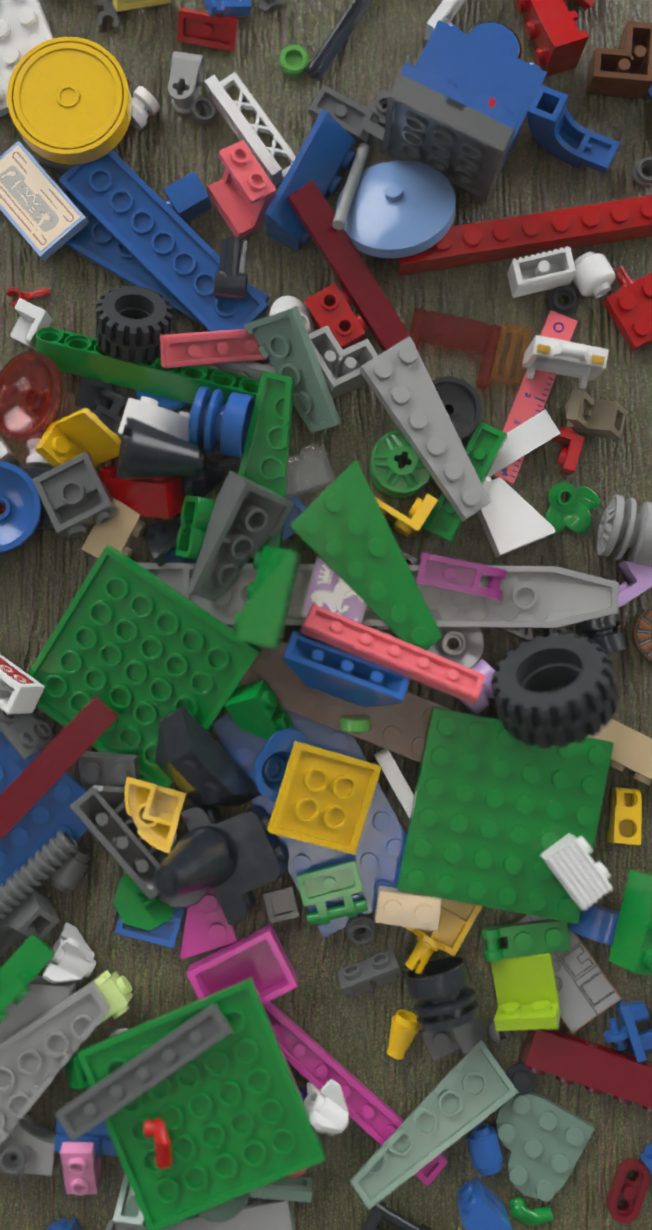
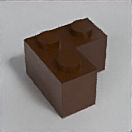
M628 21L619 39L618 49L595 48L588 65L586 94L644 99L652 84V23Z

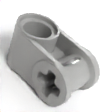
M173 52L168 92L172 97V106L179 114H190L194 100L199 98L200 87L205 73L204 55Z

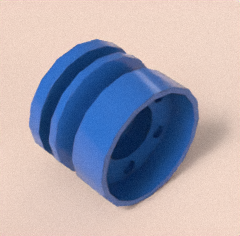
M201 386L190 412L189 443L198 446L199 451L204 446L207 453H212L218 441H220L221 454L223 456L242 459L255 405L253 395L232 392L225 405L222 390L216 389L212 395L209 387Z

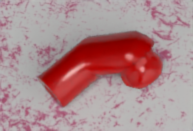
M160 1118L155 1120L148 1119L144 1123V1136L146 1138L154 1137L156 1166L160 1169H166L172 1164V1151L165 1122Z

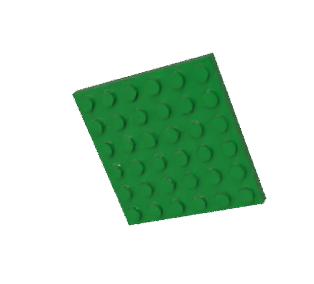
M107 545L37 657L28 675L45 686L36 708L63 727L95 695L99 697L118 715V718L91 746L99 752L138 755L141 780L170 788L173 781L155 763L161 718L184 706L201 726L208 731L262 649L253 643L237 640V632L232 631V628L113 546Z
M432 706L399 871L397 890L578 924L581 909L563 888L540 854L568 833H571L576 838L582 836L593 850L614 742L586 737L585 742L580 744L574 742L568 744L566 748L559 749L558 746H551L550 749H542L537 744L532 747L524 744L522 740L519 741L512 737L509 731L505 730L499 719Z
M252 977L83 1048L77 1053L89 1085L92 1087L214 1002L232 1027L231 1033L104 1120L148 1230L163 1229L325 1161L326 1154L314 1126L310 1124L309 1113ZM160 1118L165 1122L172 1151V1164L166 1169H160L156 1166L154 1137L146 1138L144 1136V1123L148 1119L155 1120Z

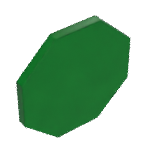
M128 874L121 877L113 901L124 925L146 931H152L172 919L175 908L163 903L157 895L150 900Z

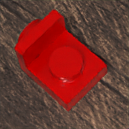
M561 427L559 430L560 434L550 441L566 445V447L561 446L556 464L561 465L559 474L571 476L576 470L585 437L577 435L578 432L574 429Z

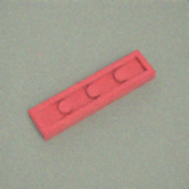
M246 329L160 335L161 366L164 368L266 360L258 349L260 347L259 342L253 334L249 335Z

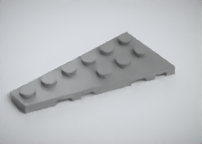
M92 981L0 1041V1144L3 1143L14 1126L24 1117L53 1081L56 1074L66 1065L73 1053L110 1010V1004L95 981Z

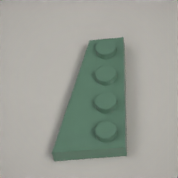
M298 306L244 325L249 335L253 334L259 342V351L264 359L269 358L277 371L276 374L294 378L293 405L310 432L334 427L341 423Z

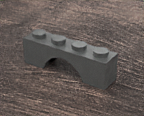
M37 890L33 893L28 892V898L21 899L19 906H14V910L11 913L7 912L5 919H0V959L6 950L17 941L29 938L32 934H36L42 939L60 921L49 897Z

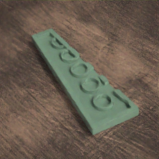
M482 1040L458 1061L350 1179L351 1184L368 1210L518 1093Z

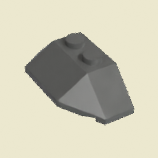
M92 786L70 805L71 809L147 897L152 900L159 893L154 884V874L176 846L177 834L175 833L169 853L153 847L138 834L137 826L132 817L127 813L125 787Z

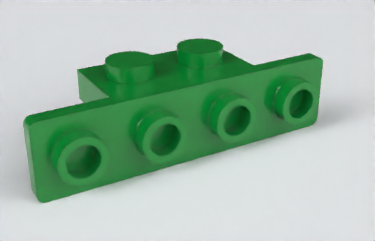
M36 934L30 935L0 968V1024L9 1015L5 1009L12 1002L17 1006L30 992L26 986L55 955V952Z

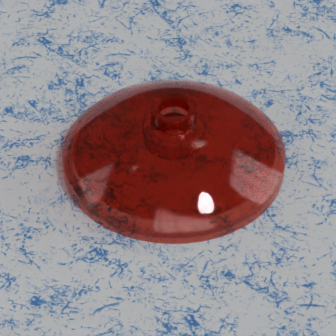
M35 351L23 352L9 360L0 371V432L11 439L26 441L39 436L49 427L58 413L62 399V380L56 364L48 356Z

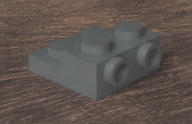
M87 452L32 479L57 534L64 538L67 536L69 539L78 538L86 533L85 527L94 522L96 525L105 524L113 519L112 513L118 511L107 485L102 481L90 454Z

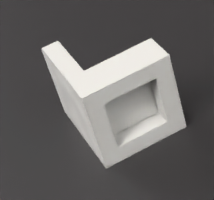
M19 298L14 309L20 317L10 336L14 340L36 350V331L49 327L53 319L46 310Z

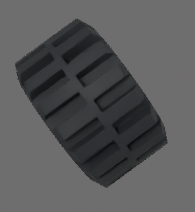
M120 286L118 289H110L109 293H103L101 299L96 303V337L98 345L101 346L105 353H110L111 357L115 359L121 358L122 361L126 362L135 361V363L142 362V360L151 361L154 360V357H161L160 335H169L172 331L173 309L169 305L170 302L167 298H162V294L159 292H153L150 288H140L139 286Z

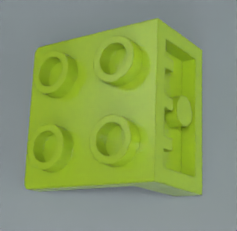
M550 953L536 954L491 962L498 1002L494 1018L496 1031L558 1029L561 1006L552 955Z

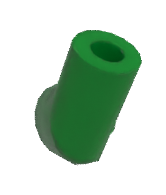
M522 1197L511 1199L509 1202L512 1219L527 1227L554 1222L549 1205L535 1209L526 1208L525 1200Z

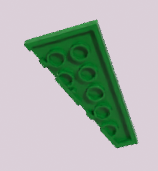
M355 460L289 526L402 641L428 651L442 635L357 460Z

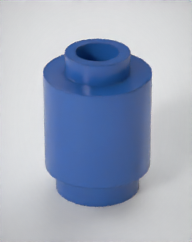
M479 1123L466 1134V1139L473 1166L477 1168L480 1175H492L501 1170L503 1157L496 1129L488 1126L487 1123Z

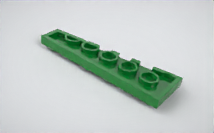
M263 370L238 475L250 479L286 498L294 378ZM283 527L274 538L270 536L260 547V552H262L263 546L282 549Z

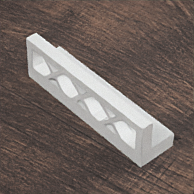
M236 72L221 82L218 81L215 75L205 80L207 96L240 141H245L273 185L277 186L280 184L291 165L282 171L274 156L287 157L291 164L296 156ZM233 84L240 91L239 101L232 100L226 92V89ZM241 109L255 112L257 115L255 124H250L241 113ZM258 132L271 134L273 137L272 148L264 145L258 136Z

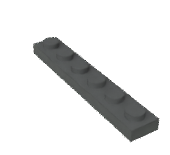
M212 1003L60 1108L55 1113V1116L73 1142L231 1033L232 1027L216 1003Z

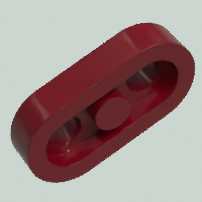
M626 1158L620 1162L607 1196V1208L613 1219L619 1223L627 1224L638 1217L650 1183V1174L639 1159ZM632 1169L636 1170V1173H635L634 1176H632V1177H628V1176H627V1173H628L630 1170H632ZM620 1199H626V1203L623 1206H617Z

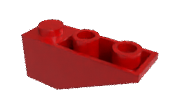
M108 465L99 468L100 471L98 473L102 481L107 485L111 496L140 515L170 519L181 512L184 501L181 477L121 480L116 477L117 466Z

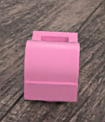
M63 1142L60 1155L66 1194L77 1196L97 1194L101 1173V1157L95 1154L94 1142Z

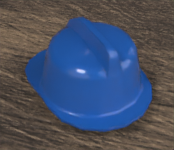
M283 729L276 732L269 738L263 752L254 763L253 772L257 789L263 797L271 801L277 800L294 741L308 744L304 735L295 729Z

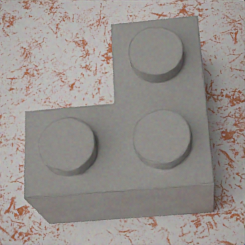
M328 326L308 334L332 399L367 383L359 369L362 365L378 356L368 339L343 350Z

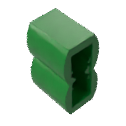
M185 496L181 509V527L176 541V556L198 559L216 500L197 496Z

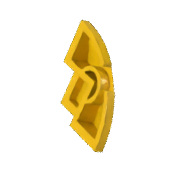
M127 777L125 805L128 815L132 817L138 828V834L153 847L169 853L186 793Z

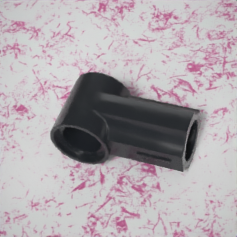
M238 237L222 239L219 271H216L214 282L215 299L246 301L248 241Z

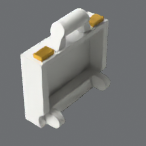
M536 335L525 351L522 367L528 368L526 378L533 379L536 369L580 378L578 388L585 389L588 380H595L606 368L609 349Z

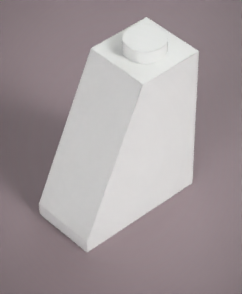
M490 476L486 477L482 486L490 503L479 510L477 514L496 558L551 536L556 532L554 527L501 477L494 480Z

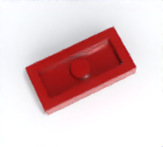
M183 7L179 9L178 42L235 51L238 17L222 16L216 13L214 17H210L209 13Z

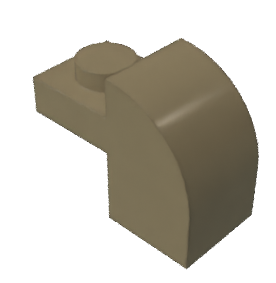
M572 389L571 397L565 407L566 427L590 436L621 439L627 410L617 401L594 400L584 390Z

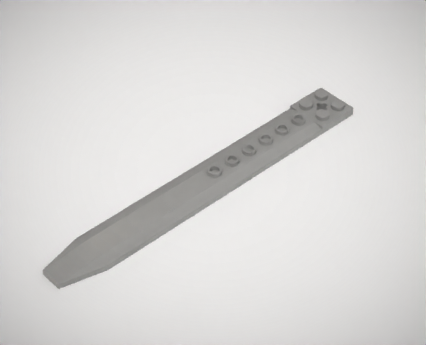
M137 563L224 624H233L236 613L242 612L243 607L249 601L246 599L250 581L255 582L258 570L253 569V564H245L240 570V576L216 602L188 592L196 563H165L161 567L157 563ZM299 564L285 625H303L306 618L301 617L300 613L315 564ZM408 565L416 581L419 565ZM492 566L507 570L505 579L501 581L500 591H503L501 600L416 583L436 625L441 627L557 628L618 613V582L558 566ZM481 575L479 586L488 588L490 576ZM368 606L366 607L362 621L363 625L387 626Z

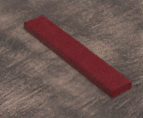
M311 180L286 198L383 352L409 337V332L344 228L337 230L332 226L335 214L315 182Z
M95 695L0 794V840L118 718V715L99 697Z

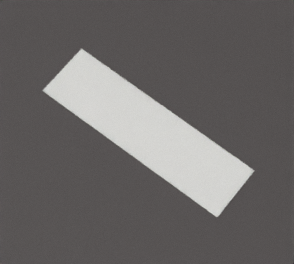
M546 409L507 433L508 437L487 476L491 477L560 434Z

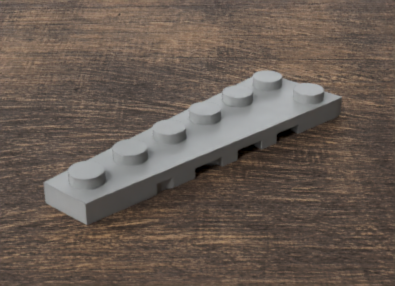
M407 337L362 365L359 369L360 373L461 520L465 521L490 503L488 496L411 337Z

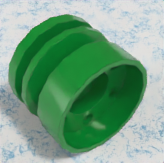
M400 429L387 433L376 443L371 454L369 466L370 479L376 490L389 499L401 501L413 498L419 494L426 486L431 475ZM401 457L406 458L407 465L404 466V469L398 468L397 461Z

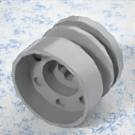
M612 495L599 524L598 555L608 557L612 552L613 559L619 560L628 548L629 562L652 566V502H643L637 512L635 498L629 497L624 502L623 495Z

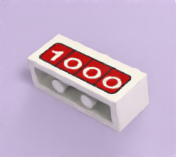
M0 654V708L8 714L33 713L45 686Z

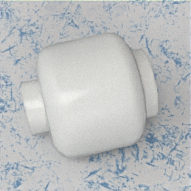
M591 251L581 255L574 261L576 275L573 281L582 296L600 298L611 290L610 285L615 280V272L605 255Z

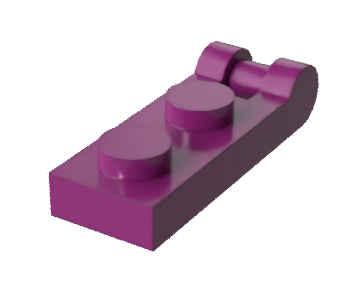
M422 552L416 583L501 600L503 591H500L502 579L506 577L507 570ZM481 575L490 576L488 588L479 586Z

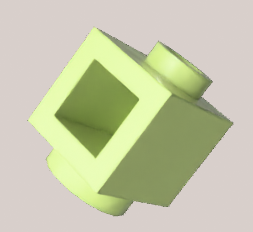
M106 970L89 982L95 981L111 1006L99 1024L110 1016L116 1019L129 1009L127 1004L133 994L131 993L132 986L123 975L119 976L116 971L110 974Z

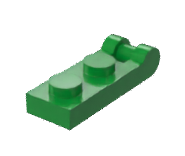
M547 919L482 928V938L486 940L487 949L484 950L485 960L489 962L536 954L571 951L568 926L565 921ZM506 937L507 946L499 947L498 939Z

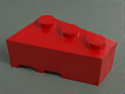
M515 0L516 10L518 14H522L525 22V37L528 41L531 40L534 48V63L541 70L547 72L546 77L576 68L589 36L586 30L579 31L574 22L578 21V15L575 10L569 12L565 1L568 0Z

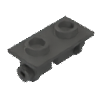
M393 949L378 953L369 959L349 964L345 968L337 970L342 991H344L346 997L352 996V998L371 991L370 981L375 979L379 988L394 981L396 982L398 977L403 976Z

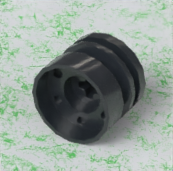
M446 957L429 961L422 974L416 973L415 969H413V971L409 970L404 975L410 997L420 1000L413 1008L415 1015H418L417 1022L419 1029L422 1031L437 1032L456 1028L471 1022L481 1013L479 1004L475 1001L477 996L474 989L464 988L472 981L467 961L464 957Z

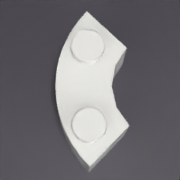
M141 396L140 400L128 398L118 433L123 434L124 425H127L126 418L131 417L189 442L190 413L180 411L178 414L159 407L158 401L145 396Z

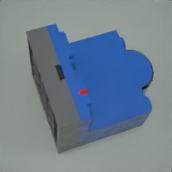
M438 20L417 64L414 67L407 63L404 64L388 95L382 152L397 160L415 161L429 165L440 171L453 187L486 202L527 122V111L540 85H543L547 72L541 70L535 63H527L520 60L522 53L520 40L515 32L504 24L494 21L481 22L471 27L465 33L454 24H446Z

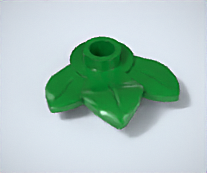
M558 482L551 487L548 493L550 507L546 513V520L554 527L556 531L554 534L562 531L565 526L575 533L587 534L591 526V514L589 511L601 504L600 499L588 487L581 486L575 488L568 482ZM563 492H566L568 495L565 502H562L560 499Z

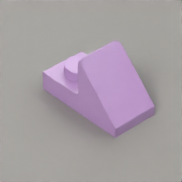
M628 561L618 563L619 568L630 583L628 585L624 581L618 585V608L652 587V567Z

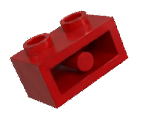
M335 282L304 300V306L309 311L316 329L328 326L343 350L365 340V330H367L364 320L360 314L354 315L350 308V305H352L350 298L344 289L339 290Z

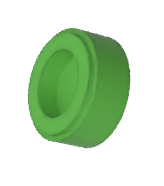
M289 45L282 50L279 57L281 71L286 76L298 78L306 73L309 65L308 54L301 46Z
M365 716L340 717V729L350 733L368 732L371 730V718Z

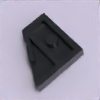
M181 512L170 519L152 524L143 533L150 552L159 567L167 562L164 555L174 545L176 546L178 531L181 527Z

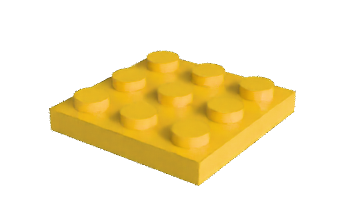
M294 741L267 830L273 834L355 855L382 766Z

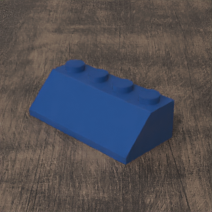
M324 109L320 112L265 212L267 235L299 252L302 244L307 245L311 237L286 198L313 180L327 201L330 193L335 194L339 189L342 181L340 175L344 168L349 169L356 155V152L353 151L354 139Z

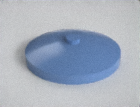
M399 160L371 166L362 171L344 230L357 250L371 256L401 258L418 254L438 243L451 228L456 213L453 187L440 171L423 163ZM344 188L342 189V191H341V193H340V195H339V197H338L337 205H336V211H337V208H338V205H339V202H340V199H341V196H342V193H343Z

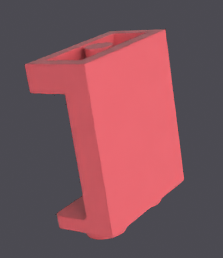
M244 140L219 151L218 157L226 167L223 177L206 188L215 208L233 235L238 238H243L261 229L265 220V212L277 191Z

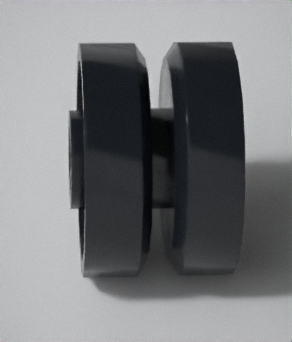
M452 376L436 378L432 382L446 411L451 413L449 416L462 444H464L479 424L482 413L480 397L474 387L463 379Z

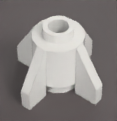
M66 922L60 932V939L52 947L55 955L46 964L47 967L42 977L51 983L80 981L84 976L89 977L96 965V960H94L95 954L91 951L78 929Z
M331 1078L320 1091L309 1081L307 1083V1093L309 1095L304 1100V1104L310 1116V1124L314 1126L316 1133H323L328 1136L342 1133L348 1125L349 1113L341 1085Z

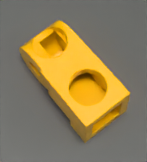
M613 787L606 843L641 845V792L639 789Z

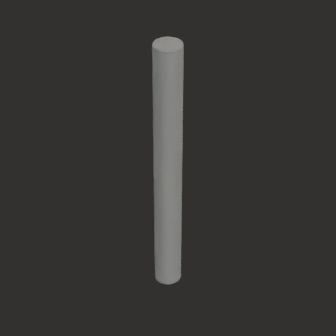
M361 143L358 146L332 223V226L337 230L344 228L370 150L369 145L366 143Z

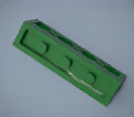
M480 421L465 451L481 484H483L508 436L507 433ZM443 492L423 528L428 535L434 538L438 536L452 543L463 521Z

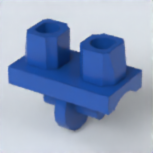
M621 998V1000L615 1003L621 1026H619L617 1018L608 1019L610 1029L606 1030L603 1036L606 1042H615L618 1051L626 1049L624 1043L626 1039L631 1055H635L639 1063L647 1060L645 1053L652 1051V1029L649 1028L638 1032L636 1023L648 1020L650 1016L646 1004L642 1000L626 1003Z

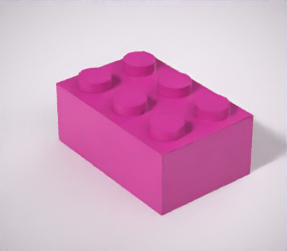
M272 924L190 964L186 972L199 999L250 977L254 981L263 1004L298 987V976Z

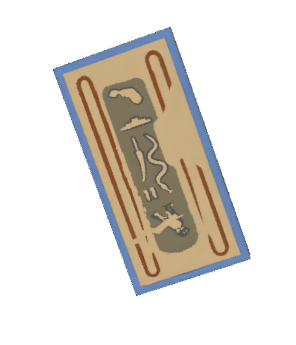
M20 141L16 142L0 156V210L37 254L46 261L84 228L89 221Z

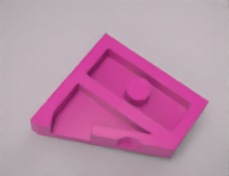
M209 889L206 896L200 902L187 908L180 951L181 960L235 943L238 940L233 924L229 926L214 889Z

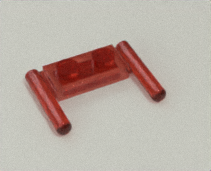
M416 308L410 337L417 351L420 340L425 343L479 355L480 353L483 354L477 387L480 389L488 387L501 327Z

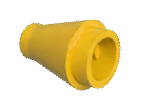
M400 1009L397 1010L396 1015L391 1017L387 1054L394 1059H404L406 1051L420 1030L417 1022L418 1016L413 1012Z

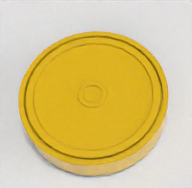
M59 37L42 42L29 50L20 59L9 80L7 90L8 108L18 132L34 152L52 162L78 165L97 160L118 145L129 127L132 116V97L126 76L115 57L108 50L93 41L79 37Z

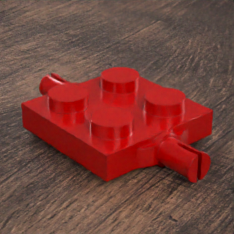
M620 266L614 272L621 288L606 297L602 302L630 349L634 351L643 345L652 344V272L640 279L631 280L624 266Z

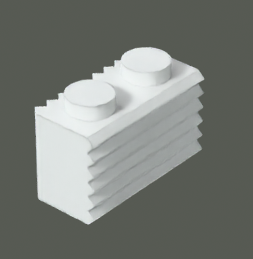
M568 246L565 249L562 247L559 250L554 249L553 252L551 250L547 253L543 251L542 254L537 253L536 256L531 254L528 257L526 255L524 259L522 257H519L518 260L514 258L507 272L512 296L515 298L559 286L570 285L576 275V268L571 248Z
M568 833L540 854V856L580 909L586 910L587 907L612 890L613 887L607 880L611 877V874L600 861L595 864L589 856L593 850L582 836L576 838L571 833Z

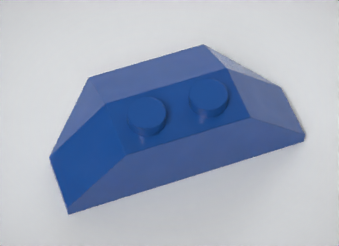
M294 631L292 633L282 660L306 686L362 707L402 703L410 678L300 633L301 631Z

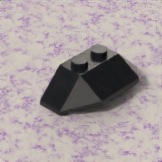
M184 706L161 718L155 763L186 793V796L194 804L241 806L261 795L256 783Z

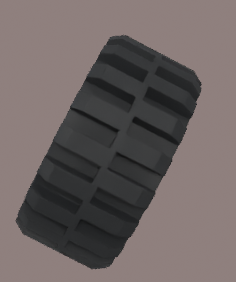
M553 633L549 637L542 638V635L534 637L533 641L528 643L524 641L517 646L516 650H510L505 654L504 660H500L492 676L491 689L505 730L509 731L510 735L515 739L522 740L524 744L532 747L537 744L542 749H550L551 746H558L560 749L566 748L568 744L574 742L576 744L585 742L586 737L597 735L602 730L601 726L606 727L617 710V699L619 696L611 660L600 645L593 643L592 640L583 636L578 638L575 634L567 633L566 636H560L559 633ZM557 687H566L556 692L543 693L549 689Z

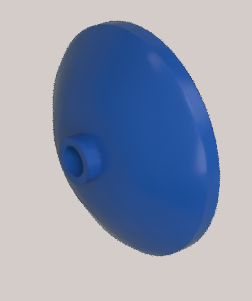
M0 461V505H5L6 510L0 515V553L13 550L25 543L35 532L42 512L41 498L32 478L21 468Z

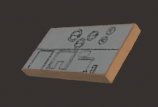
M524 914L511 924L547 920L549 918ZM568 930L571 951L550 954L552 955L561 1006L560 1017L573 1034L621 1000V997L578 935Z

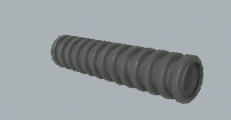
M59 830L56 834L57 837H52L49 840L50 844H44L42 851H36L35 857L28 859V864H22L21 870L14 872V877H8L7 883L0 885V919H5L7 912L11 913L14 910V906L21 904V899L28 898V892L33 893L36 889L35 886L42 885V879L47 880L50 877V872L55 873L57 871L56 866H62L64 859L69 860L71 853L78 851L77 843L67 832Z

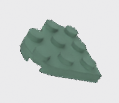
M532 1091L525 1095L513 1096L499 1107L495 1114L497 1135L502 1144L509 1149L506 1161L508 1175L514 1187L525 1196L543 1201L551 1200L554 1194L566 1183L595 1128L586 1120Z

